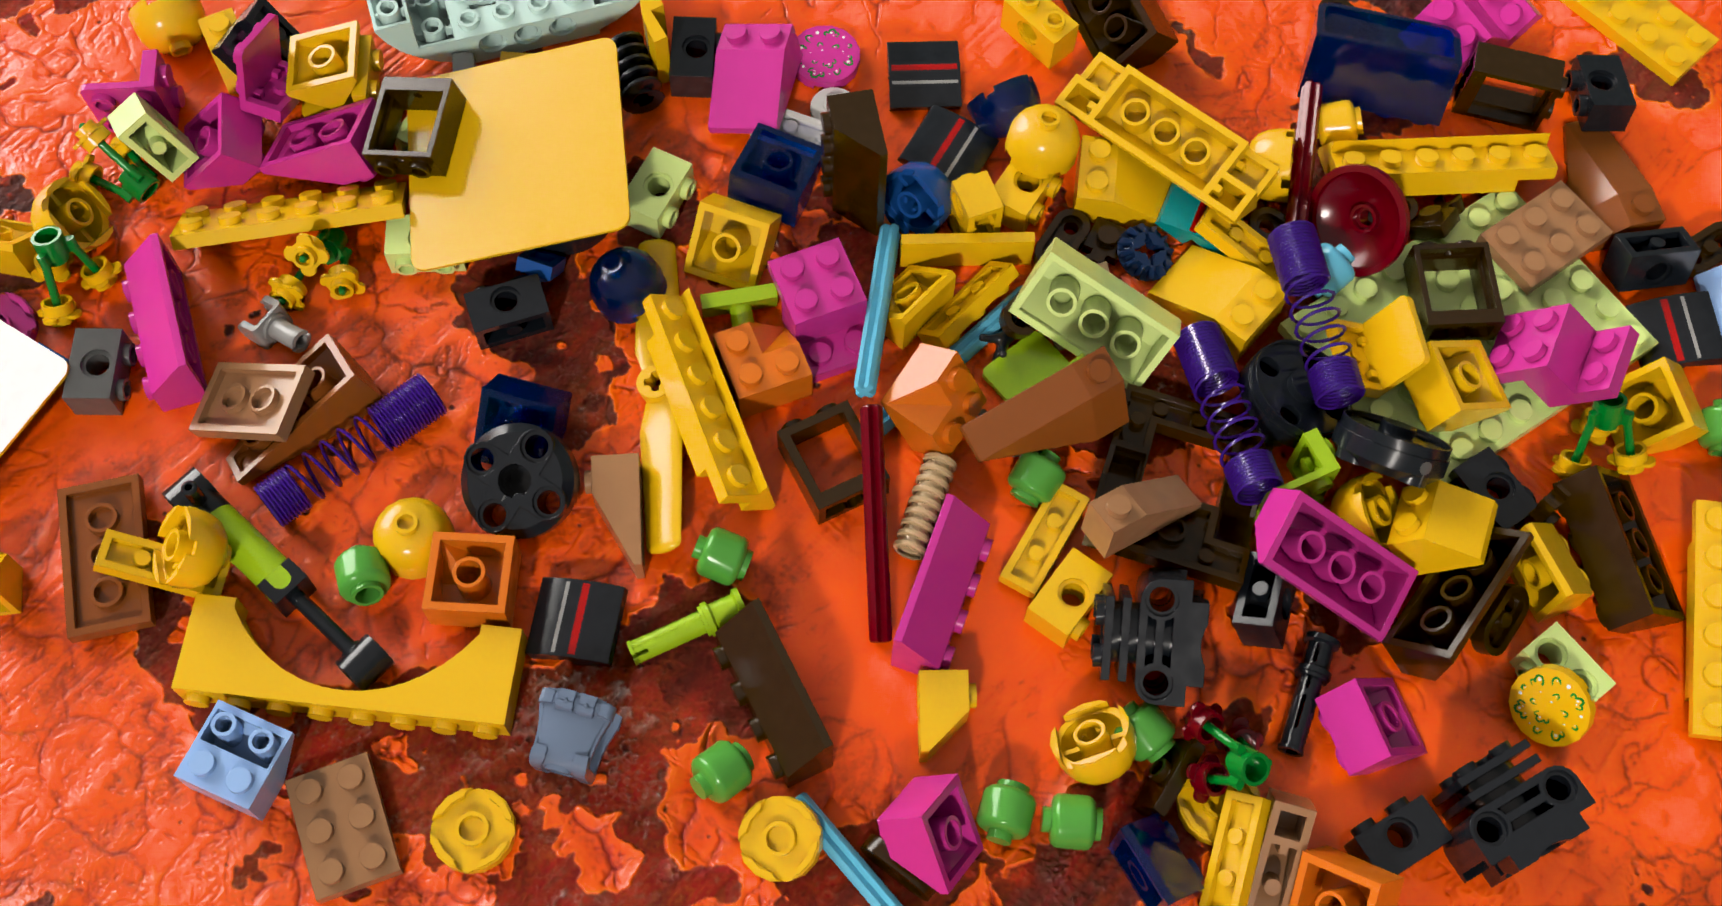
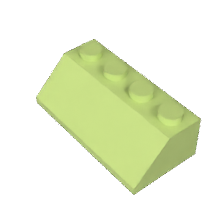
M1057 237L1053 239L1035 264L1008 310L1076 356H1079L1081 353L1086 356L1105 346L1124 380L1125 388H1127L1128 383L1141 387L1179 339L1181 332V319Z

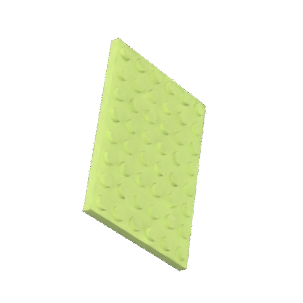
M1516 191L1489 193L1466 207L1459 214L1460 221L1445 238L1415 239L1405 245L1401 255L1388 268L1372 275L1354 277L1350 283L1336 294L1330 303L1313 309H1302L1293 316L1296 320L1300 321L1314 310L1333 306L1340 308L1342 311L1336 319L1363 324L1400 296H1409L1403 263L1413 245L1428 241L1435 242L1436 244L1456 243L1461 240L1476 242L1481 233L1525 205L1526 202ZM1492 259L1504 316L1570 303L1596 331L1631 325L1638 332L1639 337L1629 366L1658 345L1659 342L1580 259L1528 295ZM1469 270L1424 271L1432 311L1477 309ZM1323 296L1308 306L1320 304L1330 298ZM1337 310L1322 311L1308 317L1303 322L1316 323L1334 317L1338 312ZM1290 317L1280 323L1277 330L1284 339L1302 341L1296 338L1294 330L1297 323L1293 322ZM1326 324L1318 326L1300 325L1298 333L1305 339L1311 332L1324 327ZM1322 330L1314 334L1309 340L1326 339V331ZM1496 337L1494 340H1481L1488 358ZM1305 342V343H1307V344H1310V345L1314 346V347L1317 348V349H1319V348H1321V347H1323V346L1329 344V342H1324V343H1308V342ZM1330 348L1322 351L1327 356H1332ZM1523 380L1503 383L1501 386L1512 407L1509 410L1454 431L1427 432L1418 417V411L1409 391L1401 382L1378 399L1363 396L1359 401L1351 405V409L1381 415L1406 423L1448 443L1453 448L1449 457L1451 460L1444 478L1440 480L1450 484L1452 480L1448 475L1454 468L1487 447H1490L1495 454L1499 453L1570 405L1548 407Z

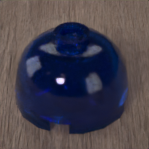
M1021 75L993 86L995 91L986 98L981 93L968 103L967 109L970 116L982 132L993 138H1006L1013 119L1022 110L1035 104H1041V97L1032 76Z
M619 246L608 250L600 256L591 268L588 282L590 296L594 304L606 319L617 324H631L639 321L636 317L645 313L642 304L644 299L649 294L665 295L667 289V281L663 271L653 257L646 251L631 246Z

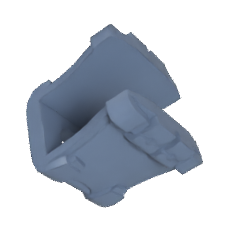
M543 687L538 700L540 702L539 722L535 741L529 755L530 765L538 771L552 772L577 779L581 783L593 784L601 759L616 732H619L623 717L616 713V707L598 697L562 687Z

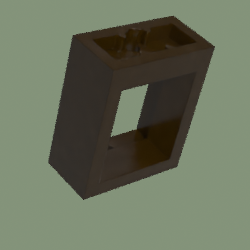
M1478 41L1456 83L1451 112L1536 132L1542 120L1550 118L1555 105V99H1561L1566 91L1568 77L1563 76L1565 61ZM1486 77L1537 88L1538 90L1532 96L1485 85L1483 82Z
M384 76L362 150L363 157L369 162L375 172L387 177H393L396 174L413 175L418 178L446 176L466 97L451 78ZM404 110L438 111L427 152L393 151Z
M1461 240L1456 243L1436 244L1435 242L1428 241L1413 245L1403 263L1409 297L1413 299L1426 343L1428 341L1494 340L1506 321L1488 242ZM1469 270L1477 309L1432 311L1424 271Z
M848 400L840 404H827L820 408L815 415L804 420H791L781 430L777 431L778 449L818 524H822L864 504L863 474L820 492L796 445L844 424L862 456L861 424ZM885 469L887 494L889 493L890 476Z

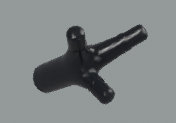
M1013 319L1014 324L1022 326L1020 319ZM1003 330L992 335H979L980 341L996 345L992 361L999 356L1005 358L1007 356V348L1015 340L1007 336Z

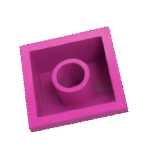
M221 92L184 126V134L189 138L199 156V159L184 171V188L196 190L243 185L261 171L259 167L265 158L264 153H262V137L265 125L262 122L261 116L240 110L238 97Z
M1392 677L1354 678L1314 699L1319 709V720L1324 729L1330 733L1336 746V758L1349 776L1371 774L1428 753Z
M958 773L914 777L877 819L880 836L885 841L890 858L940 894H949L984 849Z

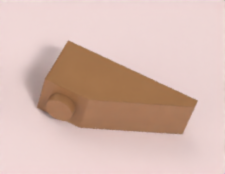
M639 453L591 456V470L584 471L585 493L592 494L596 509L637 579L645 578L643 485Z
M1178 475L1125 484L1089 502L1081 530L1105 559L1196 511L1201 507L1202 503Z
M1269 787L1266 799L1271 800L1272 803L1247 906H1289L1302 852L1307 850L1317 815V810L1311 799Z

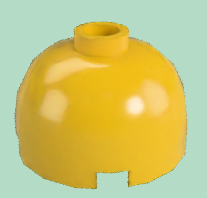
M141 0L130 9L128 17L140 41L150 50L158 49L159 53L180 57L189 54L193 50L192 47L203 37L197 20L206 17L200 0H157L148 5L146 0Z
M1051 104L1032 105L1022 110L1013 119L1007 134L1005 151H1008V154L1011 156L1010 162L1013 167L1026 176L1048 179L1049 174H1056L1060 172L1061 176L1067 173L1075 164L1080 146L1078 126L1071 115L1059 106Z
M1268 129L1259 133L1251 140L1249 146L1251 150L1280 168L1276 179L1261 196L1260 199L1288 203L1293 162L1292 147L1295 145V129Z
M71 177L60 178L44 187L33 201L30 217L33 230L35 232L46 226H57L62 230L64 236L74 235L78 245L87 253L107 242L113 233V226L109 228L108 217L112 215L110 206L103 195L91 184L83 180L79 183L69 181Z
M1369 472L1347 481L1334 493L1330 511L1389 551L1387 541L1399 503L1395 490L1391 485L1383 487L1381 482L1377 480L1383 476L1375 472Z
M419 497L404 498L388 505L377 517L372 531L373 545L388 564L392 574L410 580L421 579L427 576L433 531L455 532V529L446 512L431 500Z
M174 506L166 515L157 535L165 538L162 551L154 549L152 558L153 574L156 582L177 589H192L208 584L220 573L222 568L227 567L232 555V548L228 544V536L222 522L211 513L192 506Z
M1107 701L1087 702L1069 710L1063 716L1065 723L1060 727L1059 731L1054 727L1051 732L1050 747L1060 767L1067 775L1083 784L1096 786L1112 782L1121 777L1131 767L1136 756L1137 736L1124 708L1119 705L1118 708L1110 707ZM1117 727H1122V732L1114 734Z

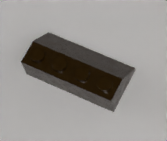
M1062 0L1072 19L1079 24L1078 30L1093 58L1099 52H1102L1125 68L1129 64L1133 68L1139 69L1156 62L1179 42L1156 0Z
M873 89L827 96V112L820 113L823 134L820 135L823 155H820L823 173L820 176L823 197H830L833 211L878 236L879 229L884 224L888 152Z
M1594 465L1553 483L1554 488L1560 483L1571 493V496L1560 506L1558 512L1567 521L1570 529L1568 533L1569 543L1573 550L1580 555L1584 566L1582 570L1589 578L1590 588L1594 592L1598 603L1596 614L1601 624L1608 631L1625 634L1686 620L1629 475H1622L1617 471Z
M1493 526L1484 565L1429 573L1425 576L1382 641V644L1402 673L1436 681L1455 662L1533 541L1534 536L1531 532Z
M757 598L747 604L715 632L717 647L712 650L721 670L724 671L729 668L735 682L730 684V687L738 705L741 707L747 704L753 718L747 721L757 743L764 740L771 753L765 758L774 778L777 780L783 777L787 788L833 766V743L760 599Z

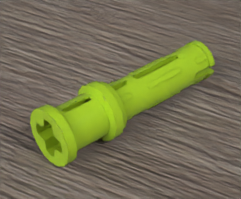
M735 587L730 589L729 595L709 604L705 601L701 602L696 607V612L632 641L629 640L626 644L636 666L646 660L706 633L709 637L712 635L713 637L716 636L715 632L742 610L745 604L738 589Z

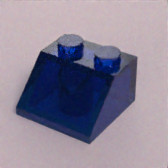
M758 122L730 171L727 197L782 215V223L795 227L809 202L821 167L820 155H823L822 147Z
M503 374L496 375L482 387L474 443L491 429L509 423L538 425L552 431L563 439L567 429L572 393ZM543 436L538 438L534 444L535 454L539 458L543 457L548 451V442ZM489 449L485 450L481 456V462L493 465L494 456Z
M1157 813L1120 828L1108 848L1144 906H1181L1197 897L1204 889L1201 883L1203 875L1194 860L1191 858L1186 859L1177 845L1180 843V840L1173 826L1168 821L1162 822Z

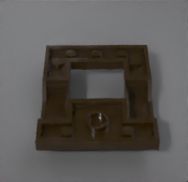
M1128 383L1125 393L1129 422L1114 430L1094 499L1121 485L1142 481L1155 433L1215 450L1213 446L1214 437L1208 433L1206 428L1208 420L1203 418L1200 413L1201 404ZM1204 405V413L1210 418L1217 409ZM1221 410L1213 419L1223 420L1237 415ZM1253 419L1238 421L1224 429L1220 436L1240 434L1253 427L1255 422ZM1211 421V431L1217 434L1220 428L1228 422L1215 423ZM1257 426L1250 433H1258ZM1260 436L1244 438L1229 447L1226 452L1248 450L1259 444L1262 439ZM1217 438V446L1223 451L1236 438ZM1264 442L1257 449H1266L1272 452L1273 446ZM1236 455L1229 456L1228 461ZM1224 475L1216 506L1201 502V507L1196 511L1120 550L1114 555L1154 567L1187 569V577L1239 592L1244 582L1251 550L1249 542L1259 504L1246 506L1235 502ZM1084 534L1082 545L1096 549Z

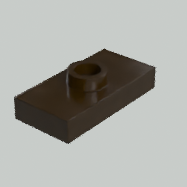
M1184 738L1174 739L1176 741L1174 746L1151 766L1148 772L1149 779L1132 805L1137 812L1144 816H1166L1188 779L1186 776L1187 767L1191 763L1197 764L1204 752L1205 746L1195 738L1189 741Z

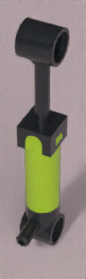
M192 467L162 493L164 498L173 507L177 505L196 507L211 513L221 521L228 536V544L232 548L230 562L286 618L297 608L342 652V656L335 664L361 691L367 690L395 664L393 659L368 634H365L360 640L354 641L309 598L317 590L309 577L241 515L196 468Z

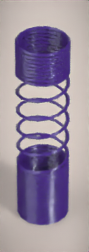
M1295 220L1281 224L1268 235L1267 242L1281 290L1285 294L1284 300L1288 305L1292 306L1289 317L1293 322L1297 323L1294 334L1296 338L1302 340L1299 351L1302 356L1308 358L1304 368L1307 372L1306 376L1308 377L1315 405L1324 410H1334L1350 406L1359 401L1366 391L1356 359L1343 356L1351 350V343L1344 341L1334 342L1319 348L1310 356L1305 354L1303 350L1305 342L1324 343L1341 337L1347 330L1346 326L1330 324L1311 332L1305 339L1298 333L1300 325L1318 326L1334 321L1340 316L1341 309L1333 306L1323 307L1308 313L1300 321L1296 320L1293 316L1294 308L1313 309L1330 303L1336 296L1335 291L1322 289L1330 281L1331 275L1316 227L1313 223L1306 220ZM1327 292L1332 294L1330 299L1320 304L1311 306L1298 305L1301 301L1312 295ZM1288 295L1303 296L1294 304L1288 299ZM1337 310L1338 312L1334 317L1316 323L1303 322L1308 317L1322 311ZM1335 327L1343 329L1338 335L1330 338L1309 340L1310 337L1322 330ZM1333 346H1348V349L1333 356L1314 357L1319 352ZM1310 360L1319 361L1310 369L1308 368Z
M1212 321L1192 323L1181 329L1180 337L1175 342L1174 347L1194 398L1201 404V416L1208 420L1206 428L1208 433L1214 437V449L1221 453L1219 461L1224 468V475L1235 502L1246 506L1258 505L1262 502L1267 492L1272 490V488L1283 485L1284 481L1272 452L1266 449H1257L1266 440L1265 435L1250 433L1256 428L1259 420L1254 416H1244L1251 409L1252 403L1245 399H1239L1241 393L1245 390V386L1237 383L1240 377L1239 371L1220 325ZM1233 386L1241 387V393L1231 400L1221 403H1206L1210 397L1223 394ZM1198 396L1205 397L1204 401H1201ZM1232 404H1248L1247 410L1240 415L1223 420L1213 419L1218 412ZM1204 405L1209 407L1221 406L1213 412L1210 418L1204 413ZM1245 419L1255 420L1254 426L1245 432L1231 436H1220L1224 429L1238 421ZM1211 421L1215 423L1228 422L1220 428L1217 434L1211 431ZM1251 436H1260L1262 438L1259 444L1248 450L1226 452L1229 447L1244 438ZM1217 438H1236L1223 451L1217 446ZM1224 454L1229 456L1236 455L1226 465L1224 464Z
M416 373V375H413V378L410 377L409 380L400 384V387L397 386V389L390 391V393H387V396L384 395V398L377 400V403L374 402V405L367 407L368 414L382 436L366 420L359 416H354V426L365 448L346 430L342 428L336 429L337 438L350 463L327 441H319L322 455L333 475L312 455L302 452L303 463L317 489L298 470L289 464H285L284 467L277 469V472L271 474L270 477L267 476V479L260 481V484L257 483V486H253L254 491L282 527L289 525V522L292 523V520L299 518V515L306 513V510L309 511V508L313 506L292 478L288 468L321 499L326 497L305 456L311 459L338 487H343V483L328 458L323 444L332 450L356 475H360L357 465L343 442L340 431L373 463H377L375 455L359 428L357 419L367 426L390 451H394V447L398 448V445L401 446L402 443L411 439V436L414 437L415 434L424 430V427L427 428V425L434 423V421H437V418L440 419V416L447 413V409L439 395L420 373Z

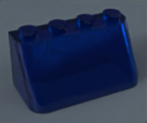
M1322 3L1318 6L1298 84L1297 97H1300L1301 87L1305 85V82L1312 80L1313 82H1320L1323 86L1322 102L1350 100L1354 107L1360 106L1361 110L1374 112L1380 117H1398L1408 119L1418 125L1432 124L1439 126L1462 66L1461 36L1453 28L1441 24L1338 3Z

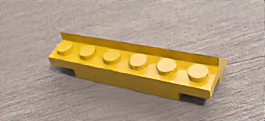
M1102 52L1096 55L1081 76L1076 73L1054 101L1056 106L1067 111L1071 116L1234 224L1257 208L1258 200L1276 179L1280 171L1279 167L1251 150L1248 141L1129 64L1125 68Z
M1551 133L1332 141L1318 149V156L1325 175L1333 169L1349 164L1371 165L1393 178L1401 188L1404 196L1515 192L1518 180L1555 179L1558 166L1547 146Z
M689 287L681 296L649 294L642 304L654 335L646 344L696 476L709 477L719 504L738 503L741 511L772 510L776 505Z
M1696 499L1692 504V542L1688 545L1685 701H1689L1688 737L1722 741V502Z

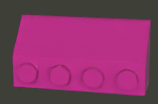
M150 234L124 264L127 280L122 281V288L129 303L132 302L133 312L128 313L133 332L136 335L139 334L140 344L135 345V351L140 365L145 367L147 377L142 378L145 394L149 400L154 399L163 412L201 402L207 388L182 271L159 234Z
M1272 488L1254 523L1258 563L1377 642H1382L1419 571L1301 490Z
M946 494L893 639L891 666L917 675L918 670H949L956 647L949 644L954 632L961 634L969 613V611L962 609L966 596L974 598L981 579V575L975 573L979 560L987 562L994 541L987 538L990 523L954 495Z

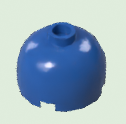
M908 162L887 174L884 214L891 224H897L899 231L904 234H908L909 230L915 234H933L951 214V183L938 167L930 163Z

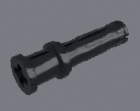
M1305 632L1303 638L1306 644L1301 663H1297L1294 669L1295 677L1298 681L1288 710L1280 743L1277 746L1280 752L1294 757H1303L1304 747L1317 706L1314 699L1319 697L1321 688L1330 682L1332 675L1329 672L1332 657L1341 645L1340 641L1335 637L1322 632Z

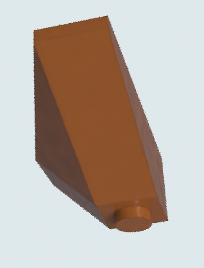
M1579 121L1565 123L1563 126L1564 163L1567 165L1568 180L1565 184L1613 231L1608 240L1590 252L1609 249L1615 234L1659 229L1666 218L1653 188L1609 131H1581Z
M329 333L319 340L296 363L297 365H307L315 372V375L287 442L240 439L227 456L226 461L237 482L241 485H245L299 456L302 452L319 445L320 440L326 441L336 436L337 428L347 430L354 426V416L364 418L368 414L367 407H371V405H374V402L377 403V400L384 398L368 373Z
M1102 346L964 424L959 429L978 462L1017 456L1034 451L1056 449L1073 444L1094 442L1129 422L1124 380L1105 346Z

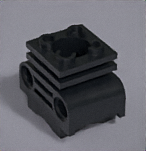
M1152 567L1143 571L1137 580L1135 602H1132V595L1128 585L1120 584L1119 599L1116 601L1112 584L1103 583V593L1095 594L1093 617H1096L1095 625H1100V634H1092L1090 652L1092 667H1098L1100 680H1109L1110 662H1114L1117 681L1126 682L1127 663H1130L1133 683L1139 697L1146 703L1163 706L1184 707L1186 686L1203 688L1205 665L1202 660L1201 643L1208 626L1210 603L1203 598L1204 593L1202 590H1194V580L1187 579V569ZM1158 587L1169 589L1168 594L1162 599L1155 600L1150 598L1152 591ZM1151 671L1162 672L1155 680L1144 678Z
M1526 739L1513 747L1506 740L1488 751L1489 754L1478 762L1471 761L1452 773V777L1439 784L1443 791L1431 800L1438 807L1457 795L1460 801L1441 814L1446 822L1465 810L1470 814V816L1449 831L1453 839L1443 846L1447 859L1464 883L1482 873L1492 888L1590 828L1580 815V812L1596 803V801L1572 770L1564 766L1554 765L1526 781L1521 775L1542 761L1536 753L1518 765H1513L1511 761L1531 746Z

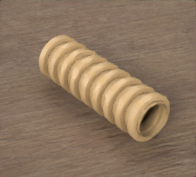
M929 452L924 455V463L920 466V474L916 477L915 481L917 485L913 486V496L909 497V507L905 509V518L901 520L900 526L902 528L898 530V539L893 543V549L902 557L910 560H923L942 508L941 505L944 503L945 494L949 492V483L952 482L954 477L952 473L957 469V463L950 456L939 452Z

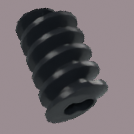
M635 31L623 32L614 36L611 40L615 42L618 50L622 108L632 114H643L657 108L663 102L665 95L660 91L662 83L657 78V71L653 67L652 58L648 55V48L644 45L643 36Z

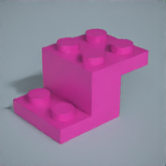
M1433 0L1398 34V37L1438 87H1445L1465 68L1478 41L1509 48L1542 15L1530 0Z
M839 237L767 261L768 271L781 298L783 325L799 341L813 374V383L857 368L867 298Z
M1570 303L1504 316L1506 322L1499 331L1489 355V360L1500 384L1523 380L1548 407L1618 398L1639 337L1638 332L1631 325L1596 331Z

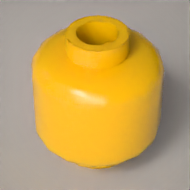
M1350 100L1321 104L1317 138L1321 146L1332 141L1358 140V135H1364L1360 106L1354 107Z

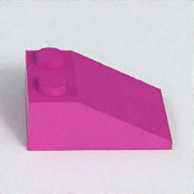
M738 23L724 25L715 56L708 121L710 133H779L802 59V51L793 24Z
M371 97L285 123L259 169L263 174L340 185L371 180L377 175V172L374 171L373 167L363 157L362 150L375 109V99Z

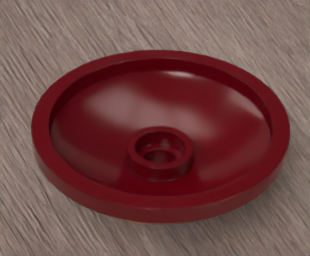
M1366 164L1341 166L1323 176L1311 193L1308 221L1315 225L1320 243H1329L1334 247L1340 243L1351 252L1355 258L1351 263L1355 271V277L1381 272L1392 265L1401 255L1409 236L1410 212L1401 188L1387 173L1377 167ZM1369 211L1373 217L1372 223L1368 220L1367 215Z

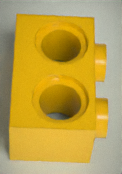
M985 170L976 174L966 173L957 178V180L952 181L950 192L951 214L947 218L952 232H1000L1004 205L988 171Z

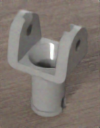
M265 295L260 303L265 305L264 308L268 312L258 324L253 325L243 320L238 325V329L242 334L263 349L272 348L278 341L292 349L295 353H301L307 349L311 341V334L307 330L294 325L292 318L279 300Z

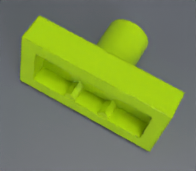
M774 283L700 294L703 318L730 314L732 327L747 322H754L752 310L777 306V289Z

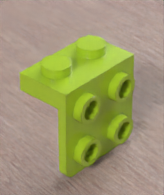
M1034 331L1030 336L1021 339L1009 348L1005 358L999 356L985 366L982 377L1004 401H1007L1083 358L1085 355L1081 353L1069 362L1041 332Z
M1318 428L1302 434L1286 464L1295 480L1277 488L1301 490L1320 504L1325 500L1324 495L1333 487V480L1340 471L1341 466L1336 460L1335 449L1332 443L1327 438L1322 437ZM1271 490L1265 494L1262 502L1260 503L1256 511L1254 523L1263 505L1265 504Z

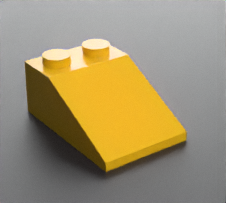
M1082 135L1076 164L1072 209L1082 211L1089 218L1090 223H1095L1098 217H1102L1122 227H1133L1141 223L1148 227L1157 226L1155 222L1172 182L1105 137ZM1157 226V231H1164L1159 226Z
M1193 244L1147 294L1148 298L1181 319V322L1186 326L1198 321H1212L1220 325L1235 362L1241 358L1280 314L1285 304V294L1281 290L1280 283L1261 269Z

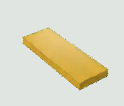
M1035 232L901 234L900 267H908L909 265L980 266L986 265L989 261L1013 263V265H1031L1035 246Z

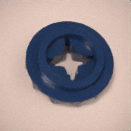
M1141 223L1129 227L1120 236L1117 245V254L1122 267L1132 277L1146 282L1158 280L1166 275V272L1174 264L1171 261L1174 249L1169 248L1167 243L1168 236H1162L1157 231V226L1148 227ZM1146 244L1147 249L1153 250L1156 253L1148 259L1146 253L1136 250H1139Z

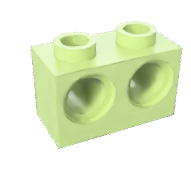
M1557 621L1509 661L1515 668L1516 675L1519 676L1532 667L1543 665L1544 663L1539 659L1538 653L1543 654L1549 659L1551 664L1569 668L1583 678L1589 687L1587 691L1591 696V700L1594 699L1595 702L1617 684Z

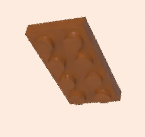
M133 474L57 489L67 638L72 643L156 626L153 587L93 571V566L107 528L149 540L144 481L139 474Z

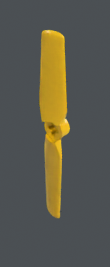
M651 239L641 242L638 246L635 355L642 371L637 377L636 385L642 398L646 401L640 430L646 547L648 553L662 554L674 550L681 543L683 439L662 384L659 385V390L653 391L652 387L656 386V381L660 379L646 344L654 333L642 302L649 294L679 295L675 244L664 239Z

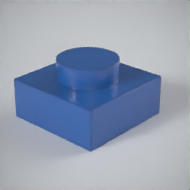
M538 248L526 250L518 255L515 270L526 273L528 276L538 273L540 282H548L564 272L566 257Z

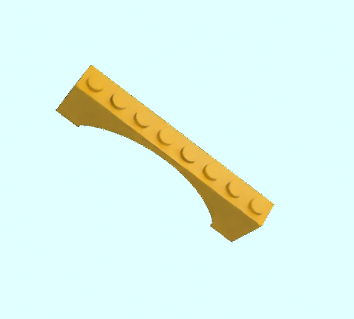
M196 593L171 686L184 699L183 703L186 705L208 708L210 703H217L219 699L246 712H250L251 707L266 709L268 714L279 717H290L292 712L307 713V717L325 722L332 721L334 716L349 718V722L361 726H373L374 721L389 722L391 727L406 731L415 730V726L431 727L433 732L443 735H455L457 730L473 732V736L487 740H495L498 738V735L511 736L528 642L521 628L481 624L480 634L450 660L425 675L402 684L381 689L364 691L338 690L302 680L272 661L254 639L246 622L248 610L238 598Z

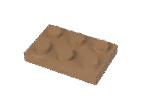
M1560 180L1481 233L1476 242H1488L1493 261L1528 295L1608 240L1613 231Z
M218 362L188 430L198 437L287 442L315 372L307 365Z
M367 752L284 781L315 899L319 904L404 874L371 756Z

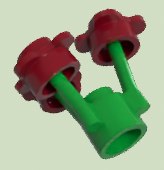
M1198 701L1192 705L1186 715V725L1181 730V736L1187 741L1196 738L1203 744L1215 741V745L1219 750L1227 752L1225 759L1226 767L1220 763L1219 758L1214 754H1207L1204 760L1198 764H1189L1186 776L1194 788V800L1198 803H1206L1210 796L1218 797L1224 794L1228 786L1240 791L1245 783L1249 786L1262 784L1269 776L1272 766V760L1259 752L1264 742L1263 735L1258 731H1253L1249 727V721L1243 716L1233 718L1231 726L1223 732L1225 721L1222 716V707L1219 704L1214 703L1211 706H1207L1203 702Z

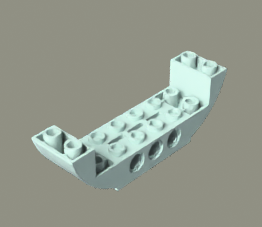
M367 0L374 32L390 46L418 58L440 62H452V55L468 52L474 54L476 63L499 58L501 51L524 52L600 34L601 28L618 20L640 2V0Z

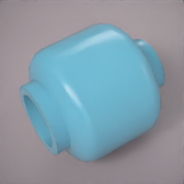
M1321 243L1331 275L1330 281L1322 289L1333 290L1337 294L1354 279L1355 271L1351 263L1355 258L1340 243L1336 247L1329 243ZM1329 292L1314 295L1316 298H1319L1321 295L1328 298L1332 297V294Z

